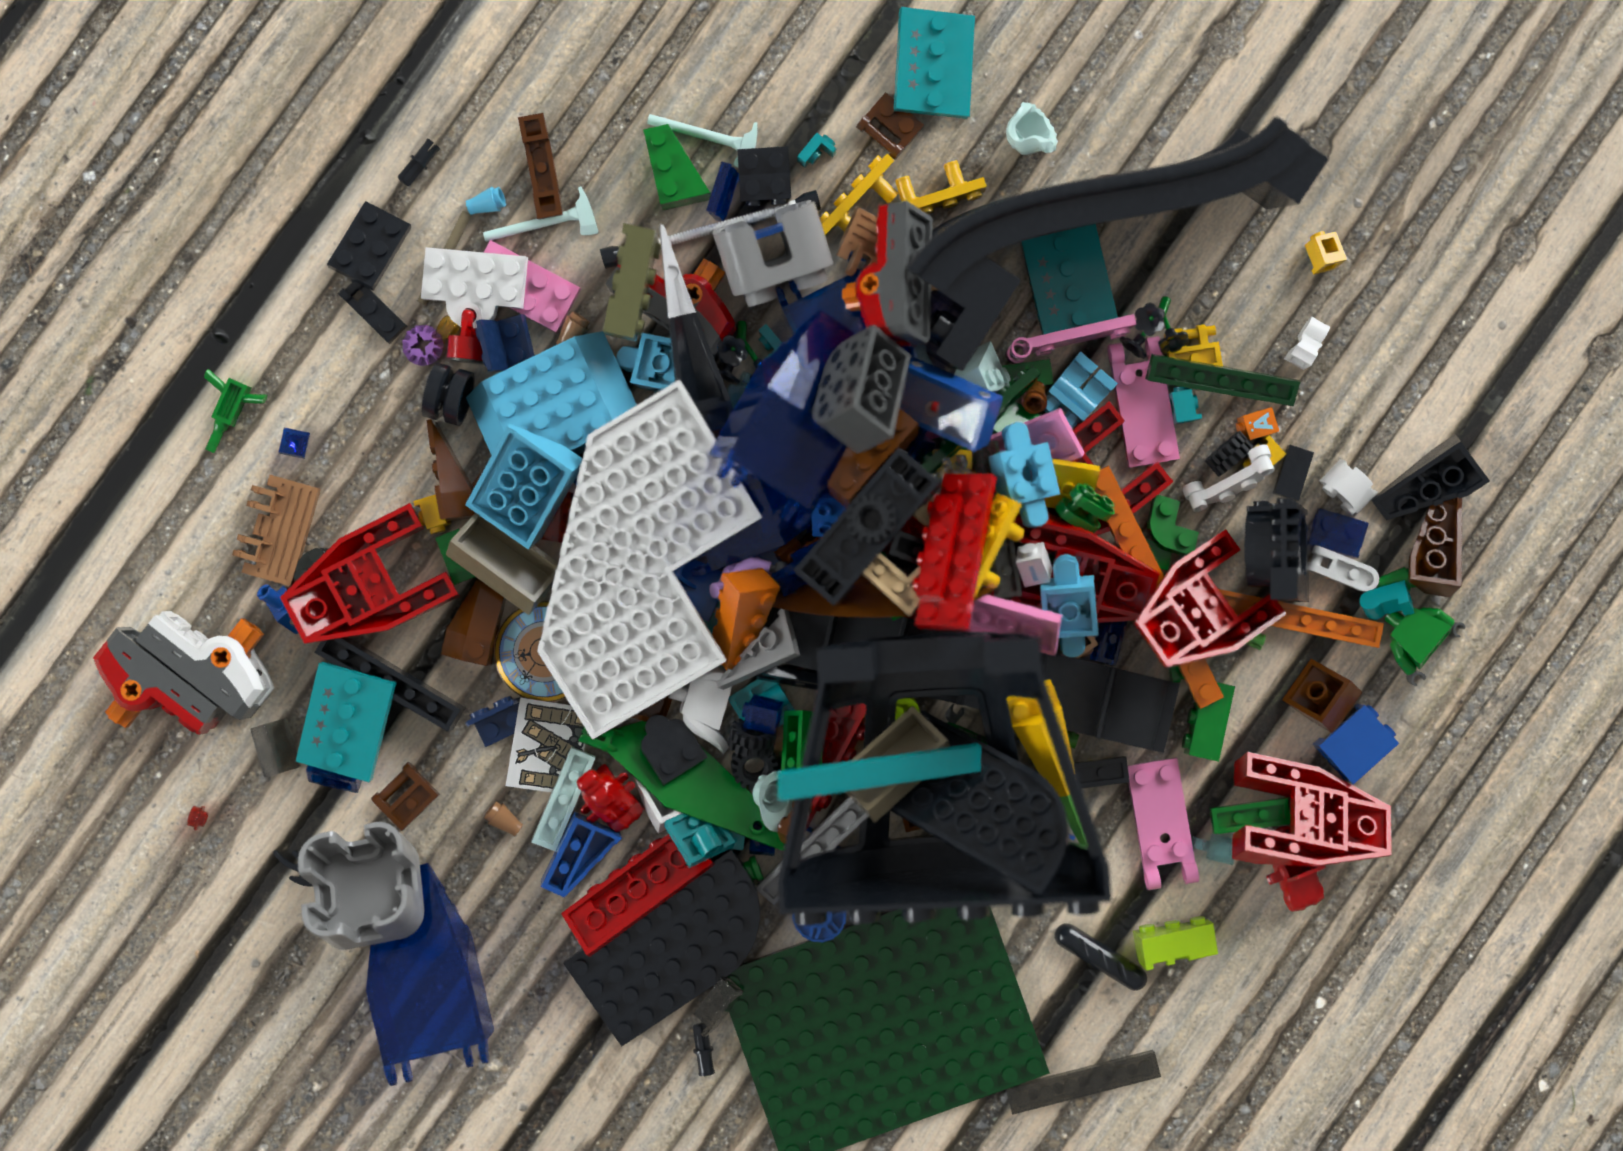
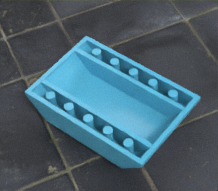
M603 331L574 336L481 381L466 397L491 455L509 424L561 444L576 455H580L585 452L587 437L590 433L637 406Z

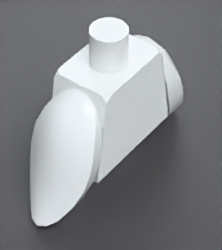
M717 666L688 683L686 687L683 686L669 694L668 698L681 701L679 711L683 714V722L690 731L715 746L724 755L729 748L728 743L717 730H720L732 686L725 690L718 688L717 683L721 680L726 670L723 666Z

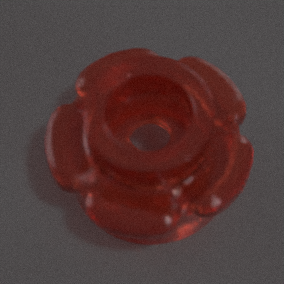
M193 806L190 811L187 825L194 827V830H197L199 826L204 827L209 812L205 811V806Z

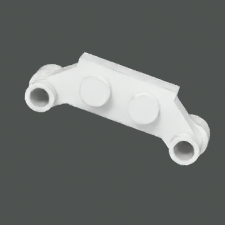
M1260 445L1251 449L1248 452L1252 463L1250 466L1207 489H1204L1201 481H1194L1185 485L1182 491L1185 498L1189 500L1193 511H1202L1208 507L1207 504L1231 501L1236 497V494L1255 488L1258 482L1265 479L1264 476L1273 473L1275 470L1270 460L1272 455L1268 446Z

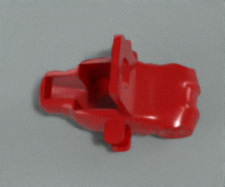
M603 764L596 771L588 770L579 777L576 783L582 791V797L586 803L581 808V813L593 812L587 817L588 822L593 823L601 818L612 830L620 832L628 829L633 822L640 818L645 808L630 792L634 789L635 783L629 781L625 785L622 784L629 778L627 773H621L615 777L609 767Z
M1281 826L1273 831L1290 834V826ZM1272 865L1274 873L1266 876L1270 885L1279 882L1280 889L1283 891L1284 901L1292 912L1303 911L1311 905H1317L1324 899V889L1319 881L1317 871L1325 869V865L1317 867Z

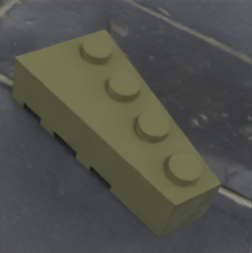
M624 223L622 233L626 234V242L619 246L617 257L618 265H621L620 270L616 269L614 272L612 290L615 293L614 296L610 295L603 332L608 336L636 342L637 336H642L645 321L641 319L643 310H648L651 295H648L647 292L649 284L654 285L656 269H653L655 259H660L661 244H659L655 230Z

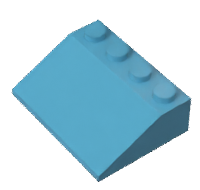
M509 424L465 506L529 550L545 534L576 479L583 459L561 444Z

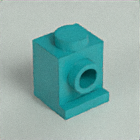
M1180 386L1173 388L1174 392L1169 394L1174 425L1202 419L1201 413L1196 414L1199 405L1197 396L1193 395L1192 389Z

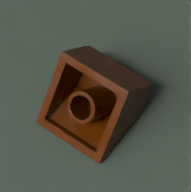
M1310 659L1282 700L1313 723L1332 733L1339 727L1362 694V691L1351 680Z

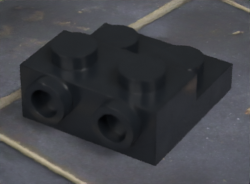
M788 146L737 149L740 201H746V206L761 205V200H771V205L787 204L786 199L791 198Z

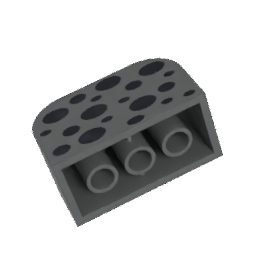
M875 325L842 342L830 355L824 367L813 410L814 421L856 453L864 452L892 438L911 355Z

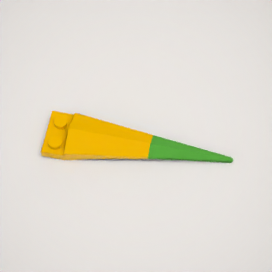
M1051 679L1045 682L1072 757L1062 707ZM1008 696L1007 702L1014 731L1039 774L1053 786L1059 795L1067 814L1069 826L1079 844L1087 846L1037 700Z

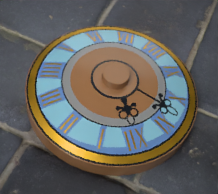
M541 601L530 615L518 608L506 618L495 639L494 660L501 679L514 693L526 699L556 702L566 697L537 652L543 632L547 607L550 602Z

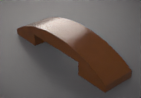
M544 113L518 117L533 188L537 219L563 215L556 168Z

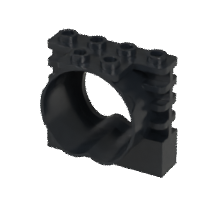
M1279 498L1277 503L1254 501L1253 506H1247L1244 538L1246 579L1248 586L1270 587L1271 600L1279 602H1309V571H1307L1308 525H1306L1308 510L1293 500V498Z

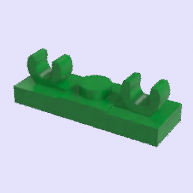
M1286 797L1209 808L1212 830L1215 835L1236 832L1245 825L1265 828L1290 824L1289 804Z

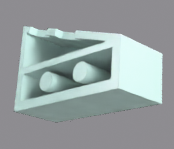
M991 341L977 348L963 371L956 370L954 375L996 394L1004 386L1010 387V375L1005 367L1002 368Z

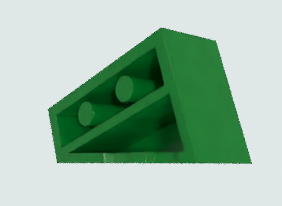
M669 124L643 129L662 210L665 211L712 200L709 189Z

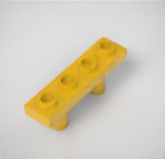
M886 154L881 158L878 155L868 165L871 170L865 177L860 174L851 183L852 191L848 195L843 192L833 204L836 208L830 214L827 211L822 214L820 221L825 235L833 226H838L845 232L851 219L848 215V210L868 189H873L887 204L899 194L883 178V173L895 161L892 157Z
M958 160L944 164L950 187L941 191L916 197L909 176L895 180L901 201L907 200L926 214L934 212L933 209L943 206L944 209L953 207L958 204L959 200L965 198L968 201L976 200L982 197V193L985 192L987 186L984 177L969 182L964 181Z
M998 493L991 507L975 597L981 585L993 589L999 585V576L989 571L1005 537L1017 542L1021 540L1024 534L1023 528L1013 523L1022 504Z

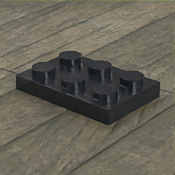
M365 201L327 263L328 268L374 291L411 230V224Z

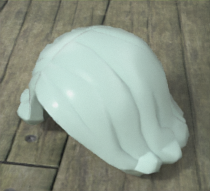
M1022 102L1021 107L1007 124L1006 135L1009 144L1022 155H1031L1040 151L1045 153L1054 152L1058 140L1049 119L1045 117V114L1040 109L1036 108L1035 104Z

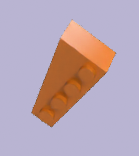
M763 568L722 573L721 581L724 583V587L719 590L718 598L721 600V605L719 609H716L715 617L718 623L713 627L712 636L727 659L726 662L721 664L726 671L728 668L732 670L742 659L740 657L742 652L753 640L758 638L780 589L776 581Z

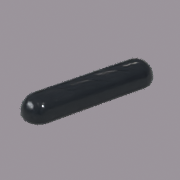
M1064 923L1057 927L1054 937L1060 947L1132 991H1138L1146 985L1147 974L1145 970L1072 924Z

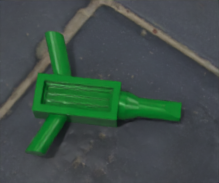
M207 369L204 378L222 393L211 418L215 419L214 430L205 448L215 453L223 433L229 429V426L235 427L244 404H264L268 395L249 394L252 387L228 378L227 382L224 383L211 370Z

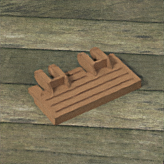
M859 207L855 208L836 254V256L847 260L850 252H853L845 269V274L849 276L856 272L862 257L866 259L863 269L877 261V217Z
M269 475L267 485L276 487L277 492L252 485L251 491L260 495L272 496L270 505L260 504V502L248 500L246 505L270 513V516L258 513L253 534L262 536L263 540L238 534L236 540L258 546L257 551L254 555L237 549L233 550L232 555L256 562V565L244 562L241 573L292 586L295 582L296 566L304 551L321 489Z

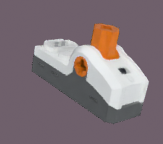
M162 611L160 615H155L136 638V641L232 717L238 720L252 718L274 690L270 675L254 650V647L264 636L261 629L245 618H241L228 636H216L208 639L197 630L193 632L190 629L192 626L172 611Z

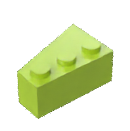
M1204 916L1192 917L1190 922L1180 923L1179 920L1164 922L1165 926L1155 927L1154 924H1145L1139 926V930H1133L1137 961L1146 971L1154 969L1153 964L1166 962V965L1169 966L1174 965L1175 960L1188 959L1191 961L1218 954L1214 923L1209 919H1205Z

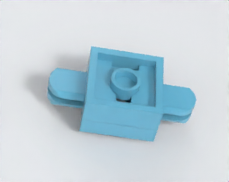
M643 333L639 348L623 346L618 351L616 360L619 366L625 371L632 372L630 383L640 389L654 392L661 391L675 383L670 338Z
M1015 422L1002 430L1006 451L989 456L988 459L991 472L997 478L995 485L996 494H1001L1021 503L1022 505L1019 510L1023 525L1034 528L1048 521L1044 498L1058 495L1060 491L1048 442L1032 446L1027 425L1022 422Z
M1065 554L1059 556L1054 561V578H1051L1050 583L1041 584L1042 610L1062 615L1059 633L1061 651L1068 657H1077L1084 652L1085 636L1098 635L1094 576H1079V565L1076 558Z

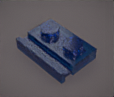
M722 161L706 209L716 221L720 222L726 220L739 179V173L734 167H731L732 164Z
M1319 508L1315 515L1308 544L1320 546L1349 557L1359 558L1360 548L1363 545L1369 523Z

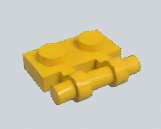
M1205 324L1196 325V328L1174 329L1177 333L1187 332L1189 339L1197 338L1199 345L1183 346L1177 352L1169 351L1167 352L1168 357L1223 366L1219 341L1208 342V336L1216 335L1215 325L1205 326Z

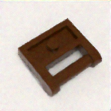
M885 92L871 110L859 121L856 128L861 132L865 131L890 152V157L896 160L923 129L924 124L911 113L894 111V99ZM874 119L877 120L897 137L900 142L896 145L873 126L871 122Z
M407 762L402 767L403 770L380 793L376 792L371 797L374 804L401 831L407 828L440 795L410 762ZM411 778L415 783L390 805L387 799Z

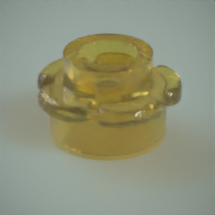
M446 315L439 322L436 332L441 335L442 339H446L449 335H456L459 326L451 320L450 316Z

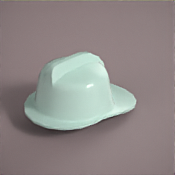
M774 771L769 775H760L759 780L755 783L752 794L754 802L760 808L764 825L774 832L778 831L777 828L781 819L787 817L791 810H793L792 802L794 800L780 801L777 798L778 771Z

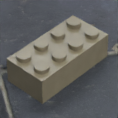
M477 513L451 539L446 552V556L528 615L531 614L552 589L556 569L558 568V562L538 547L533 545L528 550Z
M912 706L851 761L951 746L948 740ZM922 780L845 792L875 823Z

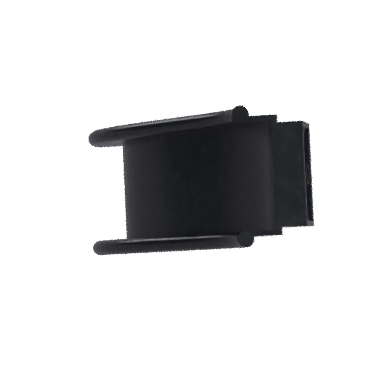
M1274 116L1253 137L1243 130L1236 128L1231 136L1219 146L1187 161L1039 188L964 212L932 230V238L918 251L906 267L910 272L932 285V296L951 307L948 312L944 309L942 311L936 309L931 314L930 339L926 345V352L945 366L963 371L1021 282L1015 275L986 257L1001 248L1051 232L1186 208L1219 200L1241 192L1265 209L1298 205L1329 158L1309 145V141L1287 127L1288 124L1284 120Z

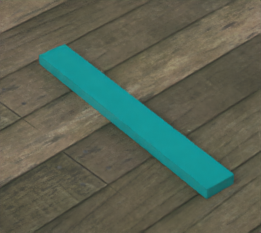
M974 743L778 771L777 798L780 801L979 772L981 771V746Z

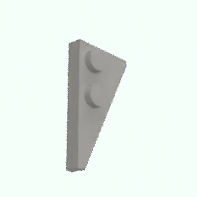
M780 609L778 611L779 617L769 628L765 626L758 638L753 640L740 655L742 659L732 670L728 668L722 675L721 680L717 683L718 688L725 690L800 656L788 610Z

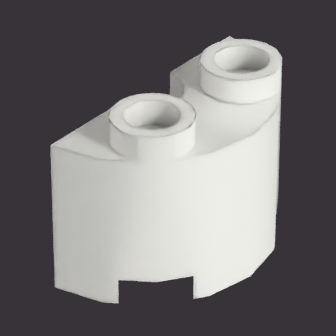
M1341 459L1319 480L1323 485V491L1331 498L1337 496L1343 502L1341 508L1350 516H1356L1378 493V491L1371 488L1373 485L1372 481L1357 467L1352 470L1347 465V462Z

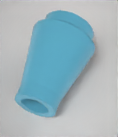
M491 186L475 197L466 200V207L471 215L501 211V208L506 206V200L500 187L494 188Z

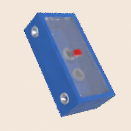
M911 357L899 408L918 422L920 427L975 452L989 445L1003 396L918 358Z

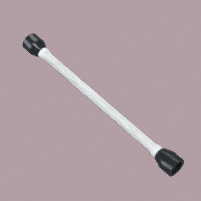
M816 190L806 192L795 200L789 201L787 205H778L774 208L771 207V209L768 208V210L765 209V211H756L752 214L749 213V215L746 214V216L743 215V217H734L730 220L727 219V221L724 220V222L721 221V223L718 222V224L712 223L708 226L705 225V227L702 226V228L699 227V229L696 228V230L690 229L686 232L683 231V233L680 232V234L677 233V235L674 234V236H668L670 244L675 245V243L678 244L681 241L685 242L694 238L697 239V237L700 238V236L703 237V235H710L717 229L740 221L748 224L750 222H759L763 219L766 220V218L769 219V217L772 218V216L775 217V212L779 208L806 200L814 201L818 211L821 210ZM609 246L600 249L605 269L618 265L617 255L619 246Z

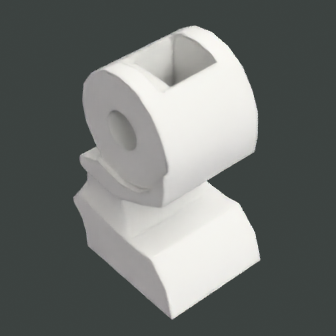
M1310 317L1298 335L1299 343L1290 349L1284 359L1303 370L1310 367L1318 355V349L1322 347L1321 343L1325 339L1330 326L1316 320L1314 317Z

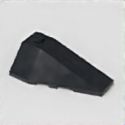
M1454 434L1427 453L1378 493L1371 501L1386 520L1417 512L1418 509L1443 504L1444 501L1454 498L1467 497L1490 482V480L1458 436Z

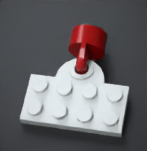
M425 248L421 299L446 302L447 312L451 320L461 327L460 336L449 335L447 349L449 361L483 364V350L481 342L476 336V321L480 319L494 320L497 316L498 307L523 309L528 257Z

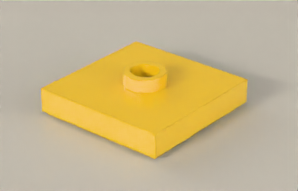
M1052 458L1060 494L1044 498L1046 507L1055 508V505L1064 497L1072 500L1069 492L1078 483L1082 485L1088 484L1095 491L1100 466Z

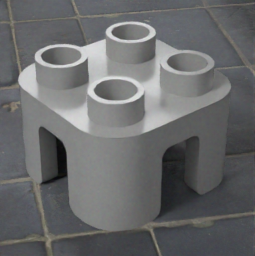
M806 200L776 210L777 224L782 223L784 229L780 234L785 247V253L768 261H763L754 230L746 222L740 221L712 232L733 296L743 295L748 307L777 298L778 295L774 285L792 279L794 286H797L798 290L810 288L828 281L824 268L832 265L833 259L814 201Z
M374 822L364 825L366 839L354 842L345 841L334 831L319 833L307 840L300 850L298 856L299 874L313 885L315 902L302 904L301 906L303 922L309 931L337 949L347 950L403 939L413 934L422 923L424 902L418 852L396 828L388 823Z

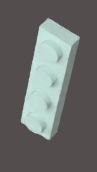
M571 746L532 837V843L556 851L581 793L576 782L581 775L591 770L596 758L595 755Z

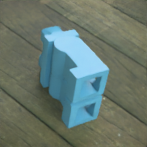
M1080 351L1047 391V406L1043 411L1049 413L1058 407L1066 413L1065 417L1071 428H1073L1077 424L1082 423L1118 383L1102 369H1099L1087 384L1081 388V385L1098 366Z

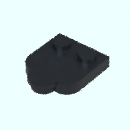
M654 715L647 720L645 725L647 735L641 742V752L663 786L707 759V755L682 720L672 719L669 721L662 715Z

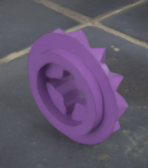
M415 325L414 328L407 331L405 338L402 340L405 356L416 365L427 366L433 364L440 358L443 352L444 344L440 333L428 325ZM419 336L425 342H431L425 346V353L420 348H414L419 344Z

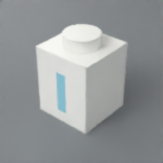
M1044 542L1029 543L1018 547L1016 564L1024 586L1050 583L1052 565Z

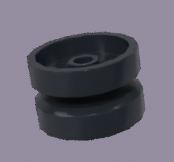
M436 363L426 382L422 399V416L433 420H438L443 416L445 423L460 427L470 407L466 397L474 390V373L463 369L453 373L451 366Z

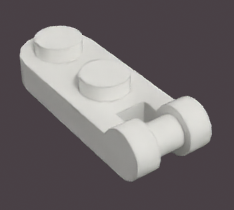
M1314 545L1311 552L1313 557L1311 562L1307 564V571L1359 591H1369L1378 585V572L1371 566ZM1323 558L1330 560L1327 568L1320 566Z

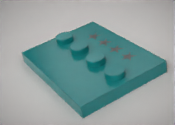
M901 7L899 9L894 111L968 119L970 117L975 16Z
M1096 224L1020 242L1042 335L1118 318Z
M320 662L295 762L365 782H371L396 682L326 662Z

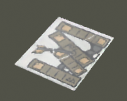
M520 698L505 786L545 792L553 791L571 746L582 751L585 749V744L578 741L580 735L583 734L584 725L571 705Z

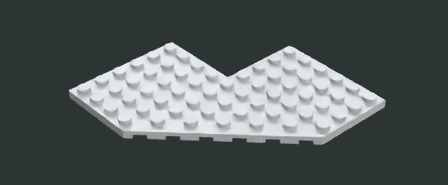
M680 380L590 433L586 441L585 453L581 462L577 487L570 509L569 521L562 543L561 555L555 573L551 598L547 607L543 632L537 652L592 740L726 662L725 655L673 570L762 518L761 513Z

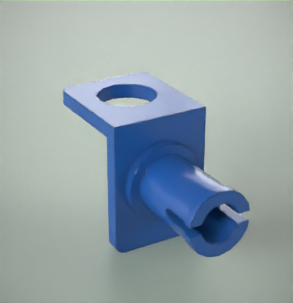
M267 584L260 587L257 597L267 604L276 621L294 634H298L295 625L290 624L291 618L280 599L288 589L282 586L278 591H275Z

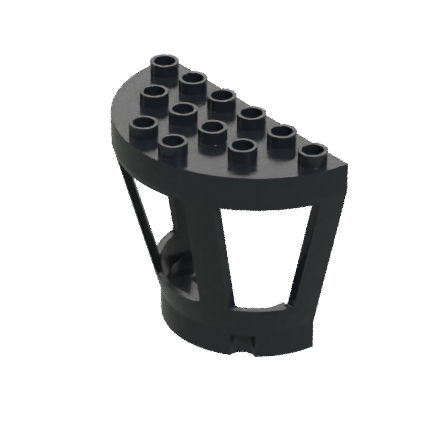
M997 632L933 633L872 638L864 641L843 642L817 649L819 685L801 768L820 765L831 710L862 703L866 705L865 749L896 721L898 699L952 695H975L978 698L987 745L1020 762L1007 697L1015 696L1035 699L1041 710L1087 846L1069 841L1063 866L1042 897L1031 893L933 835L891 839L889 837V810L875 823L868 817L860 824L858 844L823 851L800 859L813 796L798 798L794 800L777 882L780 914H794L795 924L807 926L825 923L827 921V913L848 912L849 922L862 924L879 921L881 919L880 911L902 910L903 920L916 922L935 918V908H956L958 918L982 919L990 915L989 906H1011L1013 916L1037 917L1045 914L1044 904H1066L1068 914L1092 915L1100 912V902H1112L1110 868L1042 673L1039 636L1025 633Z

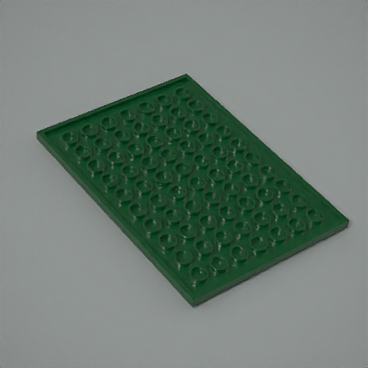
M990 906V915L982 919H961L957 917L956 908H935V918L916 922L903 920L902 910H891L882 913L879 921L862 924L854 923L843 927L842 931L831 940L825 942L807 940L743 963L719 982L778 1151H836L1050 1074Z

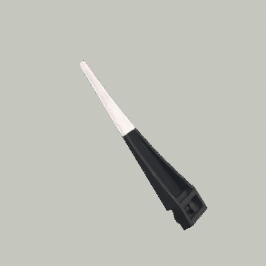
M660 224L659 233L675 382L678 380L682 382L711 431L736 426L730 396L697 317L665 227Z

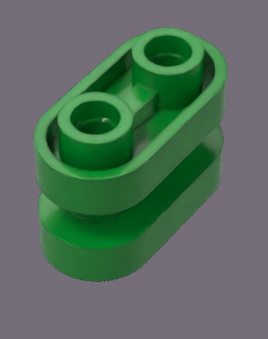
M1076 484L1069 492L1072 500L1064 497L1055 505L1056 511L1065 521L1093 534L1101 527L1098 518L1107 521L1115 514L1113 501L1106 495L1101 496L1097 494L1088 484Z

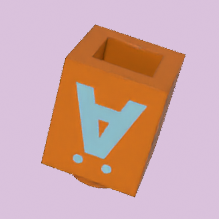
M1272 407L1237 418L1236 431H1241L1249 441L1279 432Z

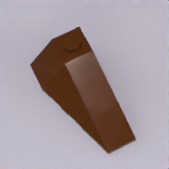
M1454 498L1444 501L1443 504L1437 506H1429L1410 553L1408 581L1424 594L1451 597L1462 587V498Z

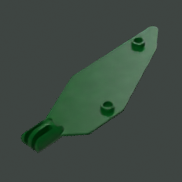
M645 721L620 728L613 727L593 740L585 727L583 728V734L580 735L579 742L608 752L665 807L784 851L785 844L780 841L778 832L771 831L764 825L760 808L754 802L752 793L746 788H742L741 783L737 784L735 777L702 746L701 748L707 755V759L663 786L641 752V742L647 735L645 732ZM753 825H759L761 827V830H755L753 828Z

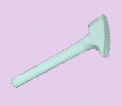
M651 114L647 121V124L652 126L669 124L674 132L730 146L735 150L756 148L757 122H754L752 130L744 134L743 137H732ZM737 155V157H736V159H735V161H734V163H733L734 166H736L737 168H738V155Z
M580 186L578 187L580 197L575 203L576 206L563 211V215L539 220L536 218L483 232L485 241L488 242L570 220L580 222L581 235L598 234L599 231L590 202Z

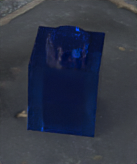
M754 694L751 700L745 702L743 706L744 728L774 735L780 725L784 702Z

